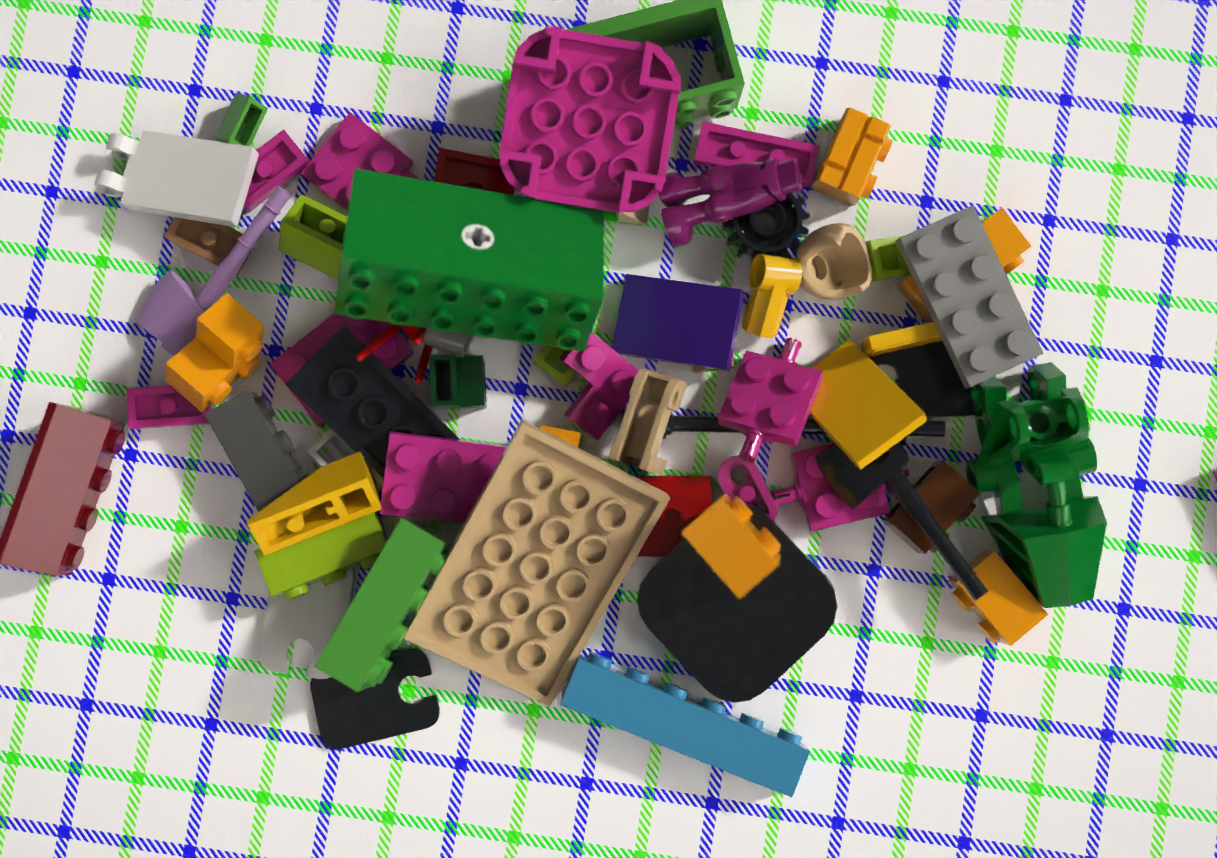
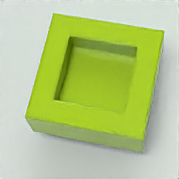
M902 236L865 242L872 266V282L911 275L896 243Z
M544 346L533 364L567 387L576 372L559 359L565 350Z

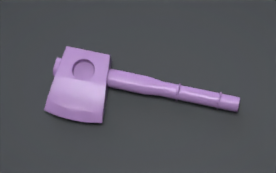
M280 186L276 187L268 200L263 202V207L243 235L238 237V242L231 252L217 266L198 294L172 270H169L151 289L143 301L135 321L161 341V346L169 354L175 356L196 338L197 318L221 298L237 275L243 262L251 251L255 250L256 244L276 216L281 214L280 211L291 197V194Z

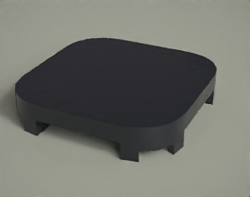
M747 503L745 504L753 513L749 519L759 531L766 527L781 544L780 551L778 552L781 558L779 565L745 595L738 599L684 537L648 572L640 584L637 597L639 614L655 637L705 690L718 699L733 703L750 701L765 692L826 635L834 624L837 612L835 589L826 573L824 574L768 516L767 512L757 505Z

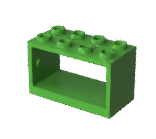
M676 0L564 29L639 43L647 41L661 48L710 35L715 54V65L717 71L720 72L722 81L680 92L673 129L690 126L695 123L696 118L710 115L711 119L726 117L734 112V108H738L745 82L722 0Z

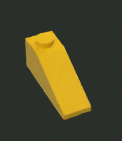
M361 451L320 467L247 520V526L264 556L382 509L375 481Z

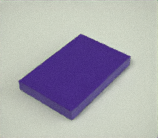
M626 274L612 349L618 354L730 372L745 292L742 289Z

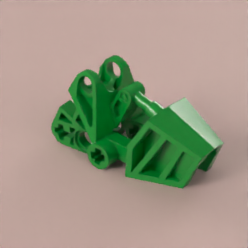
M1052 362L1031 365L1028 368V385L1032 400H1026L1021 403H1017L1014 399L1007 400L1006 387L996 376L970 387L974 410L977 412L974 417L982 448L978 458L966 461V475L968 482L980 494L991 492L994 494L997 513L981 517L1006 564L1040 605L1044 608L1072 606L1094 599L1107 520L1098 496H1083L1080 475L1094 473L1097 469L1095 447L1088 438L1090 426L1084 399L1078 387L1067 389L1066 375ZM1020 461L1040 486L1047 485L1048 502L1046 503V509H1023L1014 462Z

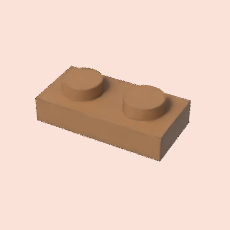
M174 217L164 237L218 266L238 242V237H241L243 233L226 225ZM250 254L248 255V257L246 258V260H245V261L243 262V264L241 265V267H240V269H239V271H238V273H237V275H236L237 277L239 276L241 270L243 269V267H244L246 261L248 260Z

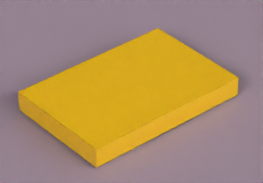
M851 339L811 367L823 371V381L809 415L860 470L927 421L925 413Z

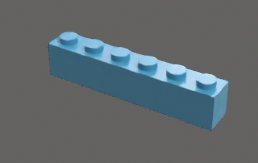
M590 652L588 658L582 655L578 657L563 695L561 706L793 798L810 753L807 746L801 743L803 738L801 735L781 727L778 733L763 728V720L744 712L741 713L740 718L725 713L727 706L706 697L703 698L702 703L687 698L688 690L675 684L666 682L664 688L648 682L650 675L640 670L627 667L625 673L610 667L612 660L597 653Z

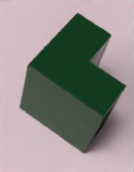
M453 354L429 355L431 407L436 410L487 408L485 358L483 355L464 356L463 358Z

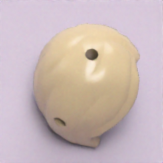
M843 223L822 226L807 235L797 249L796 259L801 263L802 267L800 286L810 295L826 300L843 299L863 292L870 287L873 273L867 245L862 239V235L854 227Z

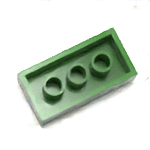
M401 518L314 667L357 692L374 687L377 683L381 684L393 665V662L389 661L388 658L393 650H396L398 647L402 648L407 640L403 638L408 630L407 626L414 613L419 611L429 592L427 589L435 576H438L452 543L414 521Z

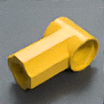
M757 254L754 257L749 270V283L752 291L742 323V328L746 332L765 338L777 336L788 296L795 294L801 283L802 267L798 260L765 254Z

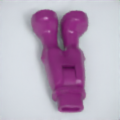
M772 158L766 162H750L727 167L715 166L703 171L699 176L680 177L678 173L674 172L666 173L667 178L659 194L661 202L666 206V208L661 209V216L666 233L673 246H685L692 241L693 227L706 221L714 223L726 222L731 218L763 209L775 203L777 199L779 201L786 200V194L802 190L797 160L793 158L779 162L777 158ZM700 195H710L702 202L684 205L688 199Z

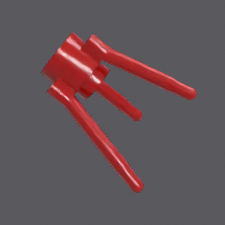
M392 324L355 356V359L359 362L364 360L401 328H405L406 336L413 341L414 345H419L423 343L426 328ZM427 345L423 347L415 377L416 384L423 382L429 363V355H431L433 347Z

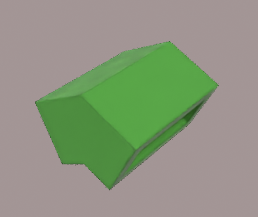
M235 93L214 138L219 142L251 146L268 108L250 96ZM248 110H253L239 140H234Z

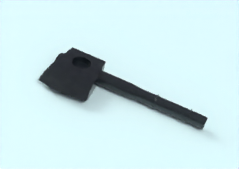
M898 443L861 470L837 444L815 456L830 486L853 510L883 484H886L911 519L923 530L931 541V546L937 549L959 579V584L965 587L973 600L976 601L989 592L977 577V572L972 570L949 539V534L943 531L927 504L901 471V468L910 459Z

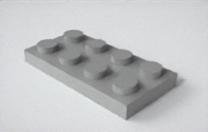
M973 205L902 236L896 241L965 389L1044 354Z

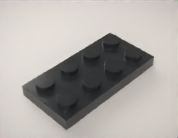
M345 325L285 383L356 453L361 451L364 460L383 479L390 431L461 440L376 355L371 353L364 360L357 361L355 356L364 349L365 345Z

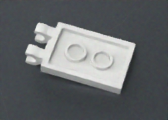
M145 130L142 132L140 141L122 134L110 133L106 149L117 151L115 157L119 160L127 161L123 176L108 170H98L94 185L104 187V194L112 197H122L120 204L127 210L238 227L259 156L254 147Z

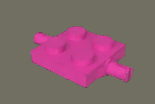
M791 337L786 338L780 357H769L745 351L718 415L720 426L737 430L746 436L741 452L738 455L744 461H747L748 458L750 463L755 462L762 442H779L797 447L823 381V371L799 365L795 362L798 352L802 347V343L797 339H794L793 342Z
M836 443L792 452L791 458L795 470L794 486L771 490L773 498L788 495L787 497L774 499L777 507L794 502L799 503L806 514L810 532L891 513L885 492L886 484H883L854 510L830 486L815 456ZM909 469L901 470L906 477H909Z

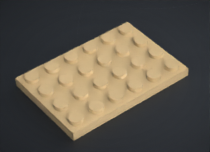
M521 419L448 551V556L438 576L434 577L427 589L429 592L419 611L414 613L403 639L550 707L669 502V495Z

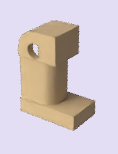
M641 368L633 381L629 393L630 399L616 442L612 444L608 458L663 476L667 460L657 457L671 412H678L687 383L675 377Z

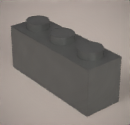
M246 390L204 414L258 512L310 475L304 465L297 466L291 455V452L295 451L294 445L284 430H277L271 419L276 416L275 411L264 395L259 397L257 393Z

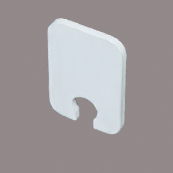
M353 567L345 570L348 577L324 586L322 580L307 586L308 594L286 602L284 596L280 598L271 597L269 592L259 650L260 663L266 670L287 674L290 663L288 658L289 645L294 640L303 639L308 641L314 649V657L308 664L306 677L316 679L331 677L314 667L350 606L355 578Z

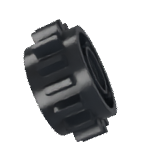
M793 192L786 194V200L779 201L777 199L775 203L763 209L723 222L721 229L723 231H730L731 234L726 240L727 246L735 244L739 248L736 256L740 258L746 254L751 257L750 263H752L757 254L789 258L788 248L797 252L801 244L796 237L805 238L809 232L806 227L802 226V223L807 222L810 218V213L802 212L801 210L806 201L805 198L797 199ZM761 213L771 215L775 220V228L772 230L761 229L756 224L755 216Z

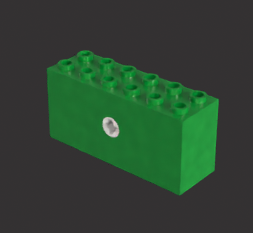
M354 168L334 314L349 316L354 319L363 318L390 322L396 325L430 328L441 332L450 331L470 334L481 338H497L517 341L522 344H537L557 347L563 350L585 351L604 300L603 210Z

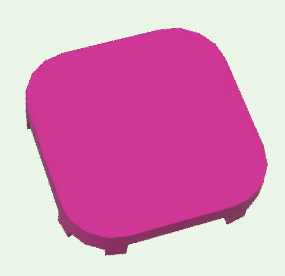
M561 26L545 27L529 35L517 48L512 62L505 119L499 149L500 166L507 182L520 194L530 198L579 207L624 213L635 212L648 206L661 193L667 178L666 171L678 98L681 92V76L678 74L673 60L660 46L647 41L639 43L561 29Z

